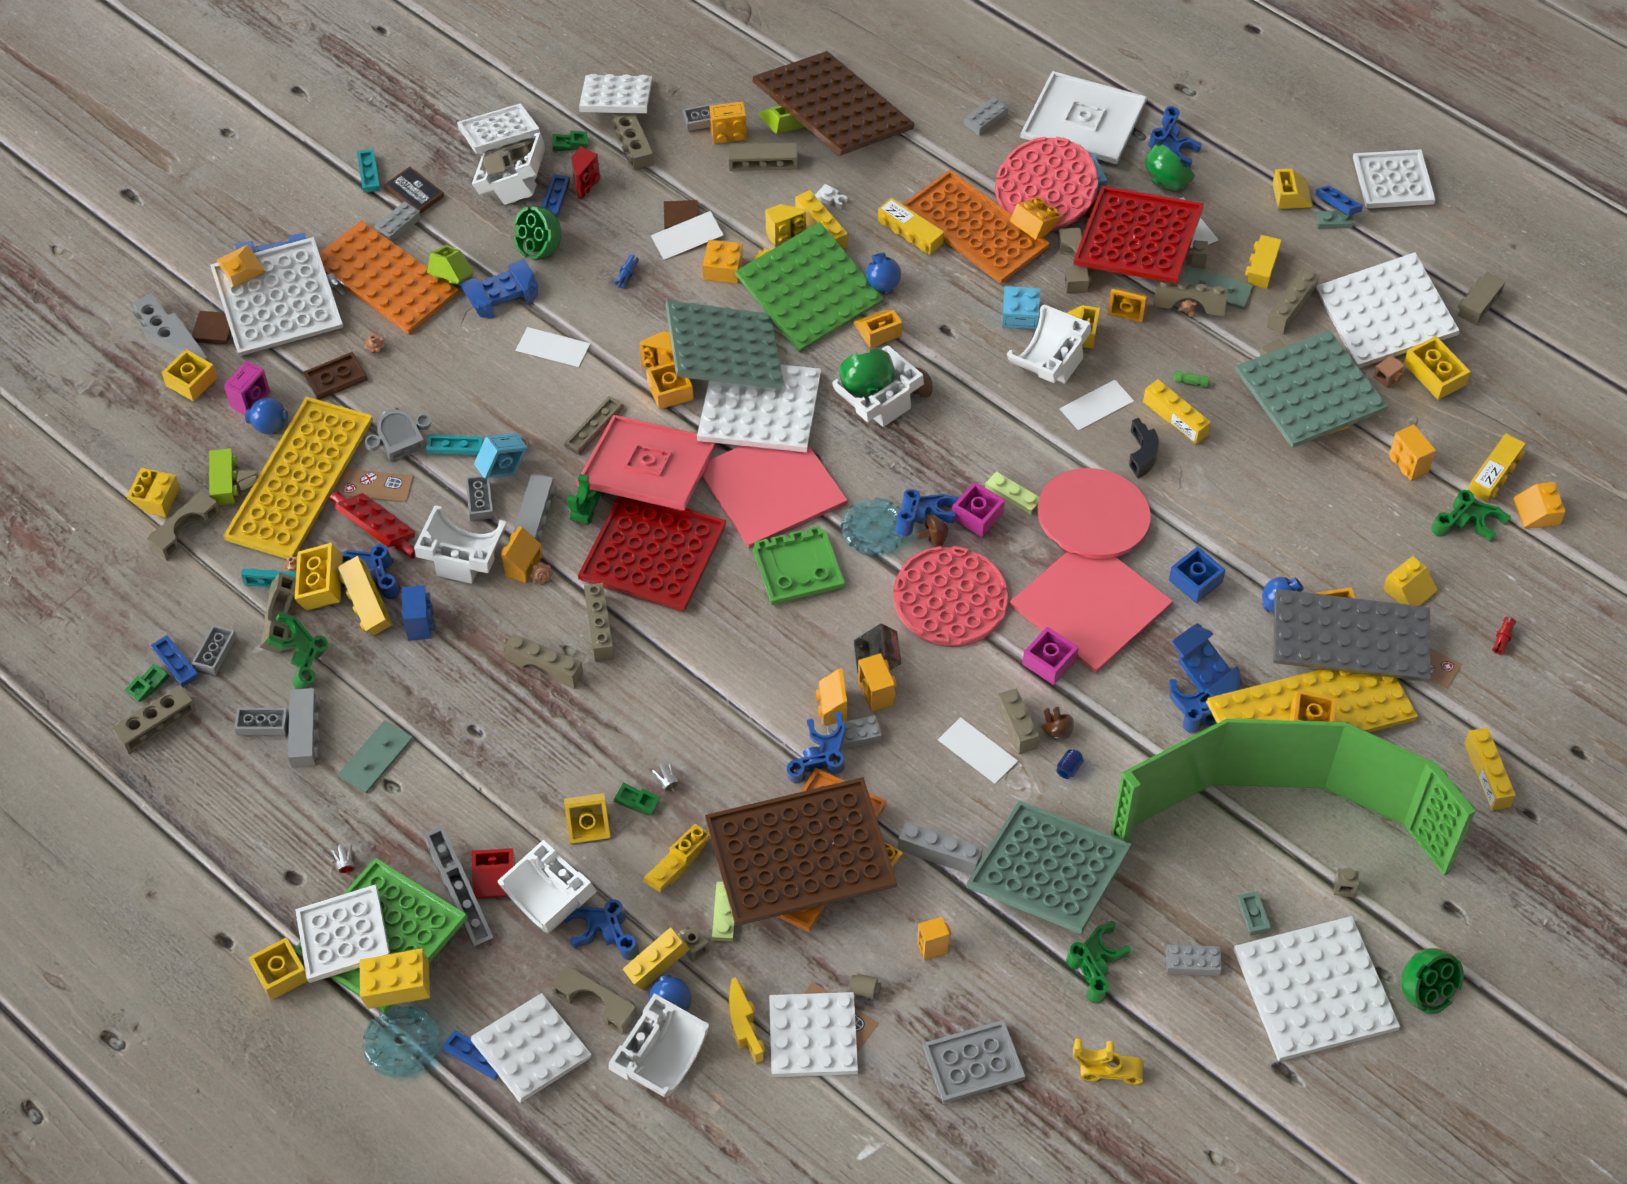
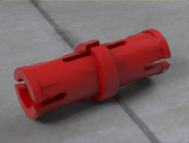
M1504 617L1501 629L1497 631V639L1492 648L1495 654H1498L1500 650L1499 655H1503L1507 643L1511 641V633L1516 624V620L1512 617L1509 622V617Z

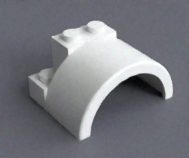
M534 134L535 141L532 150L524 157L526 163H522L519 160L517 164H513L512 168L503 172L488 175L484 168L483 157L492 153L489 150L483 153L472 182L478 194L489 193L494 190L504 205L531 197L536 187L534 180L537 177L545 152V144L541 134Z
M1042 305L1039 323L1032 341L1019 356L1014 355L1012 350H1009L1007 353L1008 360L1012 364L1038 374V377L1055 383L1057 380L1065 384L1083 360L1082 344L1091 333V325L1087 321L1050 306Z
M885 346L882 350L891 356L895 377L891 384L873 396L871 395L869 398L852 396L840 385L838 379L832 382L835 391L856 408L857 414L867 422L874 419L882 427L911 409L910 393L924 385L923 374L889 346Z
M434 506L414 547L415 555L418 558L434 561L436 576L472 584L478 571L489 573L495 560V550L506 528V521L499 520L498 527L493 532L486 534L472 533L453 524L446 517L441 506Z
M544 840L498 880L499 885L518 908L545 933H550L575 909L579 908L597 892L586 877L574 870ZM542 868H545L547 875L541 870Z
M654 993L644 1008L637 1024L623 1045L619 1046L609 1061V1070L626 1080L630 1077L665 1098L669 1097L677 1089L693 1065L706 1038L709 1024ZM661 1021H665L664 1026L660 1031L658 1024Z

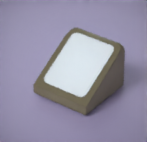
M256 470L238 471L237 485L240 492L253 487L259 477Z

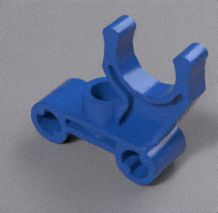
M1168 106L1165 109L1161 122L1164 127L1152 130L1148 145L1151 149L1156 143L1159 146L1161 144L1181 159L1186 168H1190L1192 159L1184 157L1179 150L1190 148L1195 152H1199L1202 144L1189 137L1177 138L1181 127L1176 125L1180 111L1174 106Z
M906 490L903 495L902 511L898 513L897 534L901 536L911 535L914 524H923L926 514H934L944 522L953 524L955 513L943 511L939 507H952L959 497L946 494L920 496L917 490Z
M376 545L372 548L371 552L353 550L342 552L343 562L349 561L356 556L366 562L375 584H379L386 598L393 599L399 595L400 588L394 576L387 574L386 568L392 564V558L385 545Z
M1170 679V699L1184 714L1183 728L1187 732L1195 733L1200 730L1201 726L1217 724L1206 703L1207 701H1205L1207 694L1204 691L1202 693L1198 691L1194 695L1182 694L1176 687L1177 680Z
M841 712L835 713L838 727L830 735L819 734L814 728V720H807L810 739L820 746L805 749L803 751V758L795 759L788 763L787 774L791 782L801 783L805 779L806 773L814 771L815 768H827L833 774H839L844 770V756L840 750L846 727L843 723ZM798 769L799 773L794 774V770Z
M609 900L604 908L579 907L563 920L564 923H568L573 919L580 918L588 923L584 934L570 939V943L575 949L581 945L591 943L596 937L597 932L602 931L606 944L610 945L616 942L624 959L633 960L639 954V947L635 938L632 935H624L620 924L625 921L626 913L621 902L618 900Z

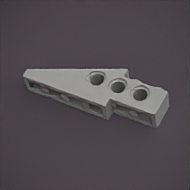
M152 293L133 302L135 308L133 314L137 320H141L142 329L147 341L176 357L187 349L208 361L207 356L175 312L167 315Z
M441 826L424 833L425 843L454 907L466 913L468 917L463 926L473 947L493 939V935L444 827Z

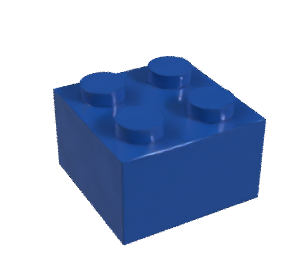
M1197 546L1171 567L1169 581L1191 600L1198 603L1223 583L1226 569Z
M425 585L402 587L403 622L408 641L431 639V631H434V621L432 619L434 612L430 592H426Z

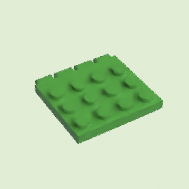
M817 526L807 529L808 534L801 530L789 533L788 539L786 534L772 537L771 543L768 542V539L754 542L753 554L771 606L845 588V582L826 530H821V527Z

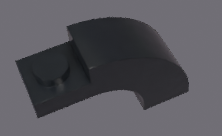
M1139 418L1132 420L1131 433L1141 448L1130 454L1129 467L1138 479L1147 474L1154 466L1159 440L1155 429L1148 430L1147 426Z

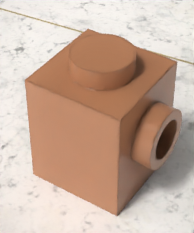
M1391 355L1376 365L1373 377L1387 388L1394 382L1401 380L1404 365L1400 360Z

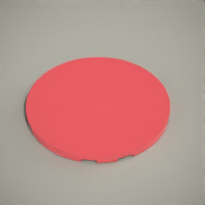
M1040 137L1021 144L1007 156L1004 163L1000 165L996 175L995 194L999 206L1011 215H1013L1017 203L1036 197L1043 199L1046 204L1056 208L1063 215L1062 219L1051 230L1054 231L1071 225L1087 212L1097 194L1098 173L1092 157L1081 145H1077L1069 139L1062 137Z
M1096 468L1073 469L1054 477L1042 490L1037 509L1041 527L1050 539H1053L1059 544V547L1072 554L1075 552L1084 555L1086 558L1093 559L1114 558L1130 552L1132 548L1138 546L1145 538L1151 517L1146 498L1133 483L1116 473Z
M941 546L917 553L902 566L894 582L893 602L902 623L919 638L942 646H964L978 642L996 630L1007 610L1008 592L1002 573L985 556L968 551L967 548L963 547L941 548Z

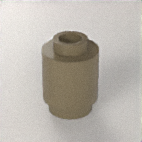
M863 974L852 975L849 991L854 992V995L873 999L875 995H879L881 983L878 982L877 977Z

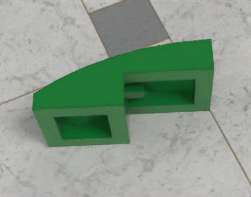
M570 130V135H552L553 151L577 150L580 146L583 148L588 146L587 132Z
M153 663L141 678L137 675L125 691L141 702L154 693L170 676Z
M623 782L613 802L631 810L651 815L660 797L643 788L639 791Z

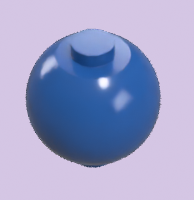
M885 252L872 256L873 262L867 267L866 279L875 290L883 291V293L892 292L901 279L900 266L894 259L886 257Z
M262 398L257 400L251 409L246 410L245 420L247 424H252L253 428L258 432L273 434L284 426L288 420V412L278 400Z
M1286 577L1274 578L1263 589L1262 606L1268 613L1271 611L1274 614L1276 589L1302 592L1304 587L1296 577L1292 580Z
M671 975L660 977L659 981L653 985L650 991L649 1001L655 993L685 1011H688L691 1005L692 996L688 985L679 978H672Z

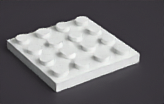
M597 74L586 75L579 112L647 113L652 76H631L628 74L622 76H614L613 74L605 76Z
M521 103L457 122L459 130L476 154L486 153L494 148L500 149L504 145L516 144L524 139L535 138L534 134L540 133L539 127Z
M1421 149L1354 153L1353 161L1366 208L1433 205L1435 203V196Z
M376 884L295 909L306 977L309 983L360 968V959L390 954Z
M854 992L769 995L772 1077L858 1074Z
M542 993L471 1036L473 1044L520 1103L591 1059V1053Z

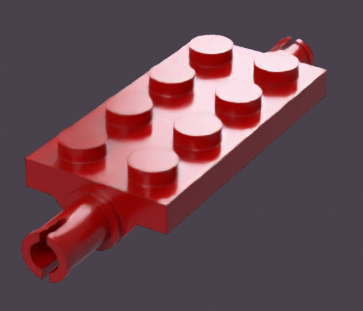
M339 491L332 493L330 500L336 503L335 509L388 548L393 546L395 550L403 552L410 559L416 557L414 546L408 543L409 539L415 537L416 531L410 528L409 525L399 520L394 514L388 512L380 504H377L363 493L350 498H346Z

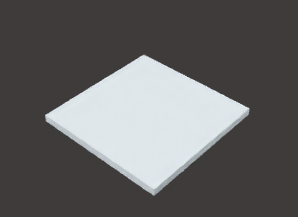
M1052 71L1021 132L1020 138L1027 140L1040 137L1066 138L1077 145H1081L1091 157L1095 156L1096 159L1118 164L1147 102V96Z

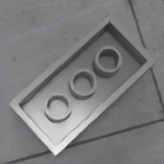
M992 97L964 117V126L980 136L1008 115V106Z
M724 102L683 109V118L687 131L711 127L710 105L724 104Z
M404 201L377 223L374 229L391 242H394L421 219L420 211Z
M482 475L465 477L470 521L494 518L490 479H485Z
M213 624L192 661L193 668L197 671L216 676L237 638L235 630Z
M237 708L234 727L236 735H286L289 713L287 708Z
M876 715L843 722L846 731L841 750L882 742V735ZM838 723L827 725L828 735L836 731Z
M1167 945V974L1220 976V946Z

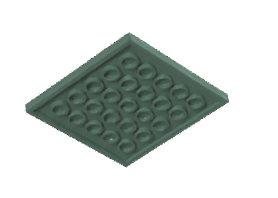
M667 300L666 312L676 377L783 389L784 381L772 320L767 313Z
M1330 330L1236 365L1235 368L1237 374L1291 448L1385 412L1388 408L1387 404Z
M1018 801L967 881L966 888L1082 934L1130 852L1131 844L1025 802Z

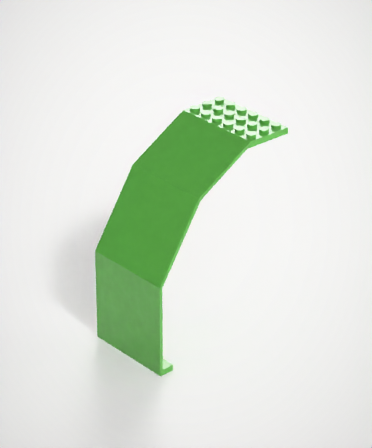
M1226 718L1122 772L1111 835L1114 838L1129 843L1133 826L1212 785L1327 789L1403 824L1441 873L1446 875L1451 872L1476 811L1473 804L1465 799L1459 787L1451 782L1446 771L1441 769L1437 763L1346 722Z

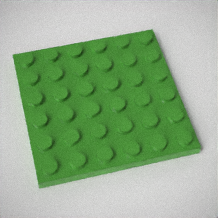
M821 222L741 267L735 273L798 352H801L879 305L884 299L877 290L869 285L865 275Z
M377 858L370 863L344 892L346 894L376 884L390 954L423 949L429 963L468 919L466 913ZM300 942L294 948V951L297 956L303 959L302 947ZM360 968L331 976L332 979L360 996ZM393 1005L381 1006L377 1008L382 1012L387 1013Z

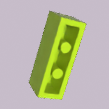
M232 448L209 451V495L217 501L218 505L236 504L235 496L239 495L238 486L235 485L238 475L235 466H238L237 455H233Z

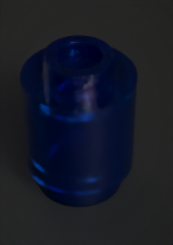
M1075 749L1067 750L1057 764L1056 772L1060 777L1069 779L1076 774L1084 762L1081 752Z

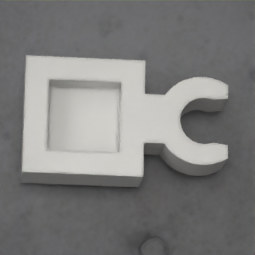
M824 184L815 194L820 202L829 206L834 203L838 209L843 208L842 202L847 203L848 201L847 196L839 195V190L827 184Z

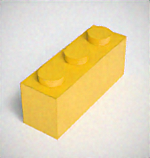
M1261 235L1259 241H1255L1253 248L1255 254L1251 253L1249 260L1251 267L1247 266L1245 276L1248 277L1247 283L1267 289L1279 253L1281 239Z
M670 927L626 965L623 970L634 985L644 990L691 948L680 934Z

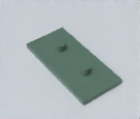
M1190 266L1183 282L1192 285L1204 284L1207 287L1220 286L1228 289L1226 304L1241 309L1245 308L1253 284Z
M384 720L338 773V777L362 792L367 793L412 741L413 737Z

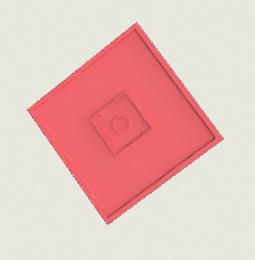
M613 415L581 474L589 476L591 490L684 511L718 443L697 441V433Z
M809 445L807 452L739 446L710 459L701 476L748 548L754 547V542L769 540L847 504L846 497Z
M1067 551L1015 596L1009 605L1041 631L1048 626L1079 647L1077 659L1094 673H1097L1172 605L1173 601L1116 557L1093 559Z

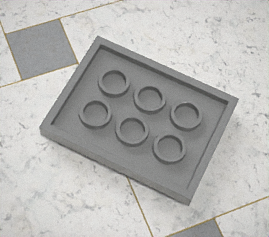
M1004 1020L923 1043V1049L943 1104L1025 1080L1024 1071Z

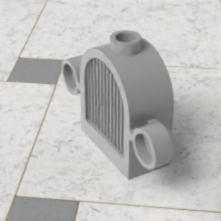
M387 410L383 412L378 420V436L369 435L366 437V448L370 451H376L382 446L390 462L424 449V440L419 430L429 429L431 418L427 414H420L417 416L416 422H414L412 417L404 411Z

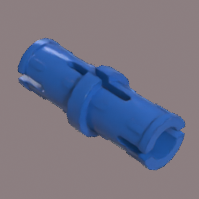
M629 255L625 265L620 268V274L614 282L616 286L620 282L619 288H624L629 277L634 274L633 270L639 262L638 257L634 261L635 255Z

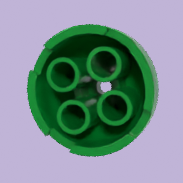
M1156 143L1148 152L1145 159V167L1152 178L1151 181L1157 187L1162 186L1169 191H1179L1184 189L1195 178L1192 170L1189 167L1185 169L1181 159L1161 144L1159 146Z
M540 206L525 207L520 210L514 221L516 236H513L517 250L525 258L529 256L531 259H543L551 256L559 247L562 236L561 225L556 215L551 210ZM525 239H527L525 243L526 250L528 252H539L538 254L531 255L524 251L523 242Z
M869 349V353L860 355L855 353L846 358L839 367V376L844 389L852 396L869 398V396H873L891 384L895 377V369L889 353L879 349Z
M1428 948L1417 952L1408 960L1402 972L1401 987L1405 998L1414 1007L1428 1014H1436L1443 1011L1453 1003L1449 999L1454 996L1457 989L1461 990L1464 978L1463 966L1460 960L1442 949ZM1438 995L1446 998L1442 1004L1437 1006H1426L1420 1002L1421 1000L1428 1005H1432L1436 1002Z

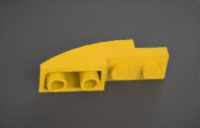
M694 824L670 847V852L644 876V883L659 893L668 884L673 885L710 839L709 832Z
M735 977L731 980L729 992V1011L733 1035L738 1048L741 1049L747 1046L757 1064L764 1061L763 1052H765V1047L761 1039L757 1040L755 1036L757 1032L752 1022H754L753 1013L756 1011L753 1003L747 1001L745 997L747 993L742 983L739 984Z

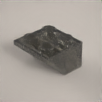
M882 623L853 640L857 673L858 660L880 653L883 659L888 661L890 670L902 664L898 633Z

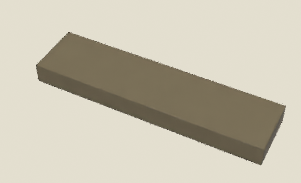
M608 396L564 442V447L580 455L609 424L612 416L619 414L624 408V404Z

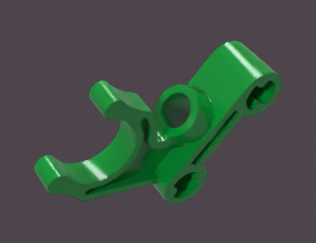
M579 474L577 495H569L567 498L568 509L571 510L570 520L589 525L593 518L594 509L600 497H603L605 493L591 490L589 476Z
M1461 490L1453 503L1454 510L1451 514L1439 513L1431 526V530L1437 536H1445L1455 525L1462 530L1469 521H1473L1476 532L1491 542L1496 532L1490 530L1485 525L1484 519L1495 517L1504 525H1507L1511 516L1500 507L1474 501L1475 497L1471 491Z
M281 611L277 615L276 620L289 626L292 632L291 638L282 640L271 634L266 643L279 650H289L291 648L296 650L291 664L298 668L292 683L295 689H307L316 677L314 671L310 669L312 662L323 655L329 644L323 636H315L313 638L296 617Z
M1114 921L1097 926L1084 944L1080 942L1073 943L1066 957L1069 967L1081 969L1090 984L1087 990V998L1096 1004L1104 1001L1109 989V983L1105 978L1109 970L1105 960L1116 962L1121 958L1128 957L1131 951L1128 945L1119 950H1112L1103 944L1101 937L1105 933L1114 932L1116 926Z

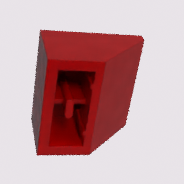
M580 146L571 157L573 180L578 199H582L587 195L591 188L600 180L598 154Z
M513 848L472 851V881L476 899L509 897L499 885L498 880L515 866Z

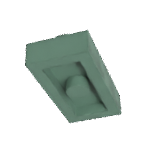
M1343 211L1316 212L1318 229L1353 228L1352 215H1346Z
M1258 891L1238 895L1237 901L1249 935L1269 932L1271 927Z

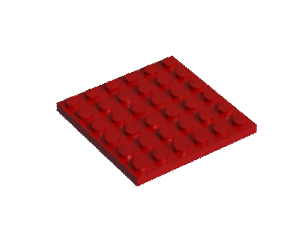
M1102 186L1074 257V265L1177 284L1203 212L1204 203Z
M618 496L578 573V580L591 584L603 583L604 588L685 612L727 525L726 520L687 508L683 511Z

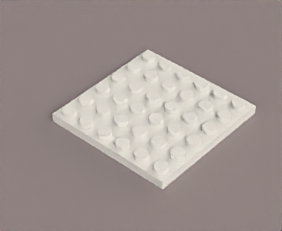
M314 237L254 253L264 268L265 273L234 288L218 263L210 265L238 356L343 328Z
M1416 253L1316 286V292L1358 368L1383 361L1391 355L1395 357L1406 353L1409 349L1434 336H1437L1442 341L1459 335L1456 323Z
M780 364L784 381L782 390L709 381L697 433V441L807 452L821 369Z
M1352 916L1234 946L1233 950L1279 1062L1399 1030L1400 1025Z

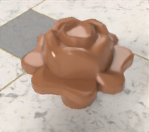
M1186 299L1181 302V308L1178 311L1187 312L1188 317L1195 315L1194 309L1199 302H1194L1193 299Z
M372 334L364 341V349L369 350L371 353L380 352L381 348L385 347V339L380 338L379 335Z
M290 556L284 562L285 572H296L297 556Z
M542 562L538 566L534 565L533 571L530 573V577L533 578L532 581L540 585L550 582V577L553 575L550 565H544Z

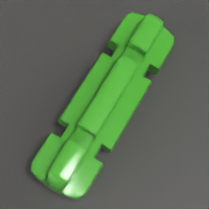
M1175 371L1174 381L1176 382L1184 381L1183 383L1197 386L1201 384L1200 386L1208 387L1210 378L1208 376L1200 377L1197 374L1186 372L1183 374L1181 371Z

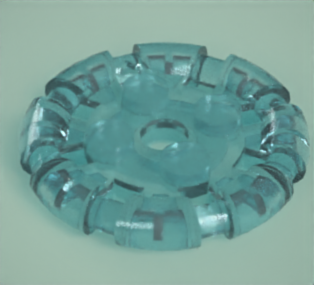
M881 498L860 500L851 505L850 510L845 511L841 520L842 536L850 547H855L856 551L863 554L874 555V553H881L882 555L892 552L906 538V536L897 534L896 527H893L897 523L898 513L903 510L899 506L895 507L893 502ZM876 525L879 529L872 530L870 527ZM879 542H880V546H874V545H873V543H879Z
M411 1005L406 1007L393 1006L387 1013L381 1011L379 1016L375 1020L372 1019L366 1027L363 1035L365 1043L362 1045L364 1056L369 1065H374L375 1070L385 1076L395 1077L396 1075H403V1077L414 1075L423 1070V1066L427 1062L431 1063L439 1048V1043L437 1042V1039L440 1037L439 1029L434 1019L427 1016L426 1011ZM399 1016H406V1019H399ZM384 1022L389 1024L385 1029L381 1026ZM417 1022H422L419 1027L415 1025ZM399 1036L407 1038L402 1044L395 1043L396 1038ZM423 1037H428L429 1041H423ZM379 1039V1043H373V1040ZM419 1052L422 1056L418 1060H416L415 1058L418 1056ZM383 1053L385 1058L380 1060L379 1056ZM396 1061H403V1066H396Z

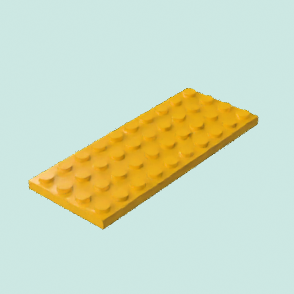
M306 396L223 536L224 540L284 559H288L290 556L295 557L373 421L372 415Z
M1326 669L1209 697L1206 702L1217 723L1226 718L1289 720L1291 703L1297 689L1337 698L1334 722H1346L1368 733L1416 721L1418 718L1415 709L1397 678Z

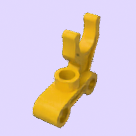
M1075 1039L1073 1057L1081 1064L1080 1078L1082 1080L1093 1082L1100 1078L1124 1080L1125 1083L1131 1085L1143 1082V1060L1141 1058L1121 1056L1115 1053V1043L1113 1041L1106 1042V1048L1089 1050L1083 1048L1082 1039ZM1113 1062L1117 1064V1067H1111L1108 1063Z

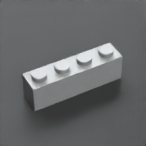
M531 474L514 532L521 526L538 542L542 541L543 526L547 525V512L551 511L552 496L556 495L557 490L553 477Z
M314 688L290 690L288 759L291 768L315 766V759L319 758V749L316 746V741H319V730L316 729V724H320L319 712H317V707H320L319 695L316 696Z
M905 822L898 839V850L972 875L982 859L983 847Z

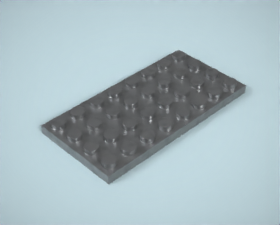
M1276 589L1273 663L1428 682L1431 679L1430 607Z

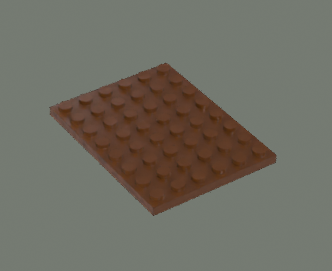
M828 51L753 76L752 82L839 156L914 128L915 123Z
M864 777L705 815L735 927L897 887V881Z

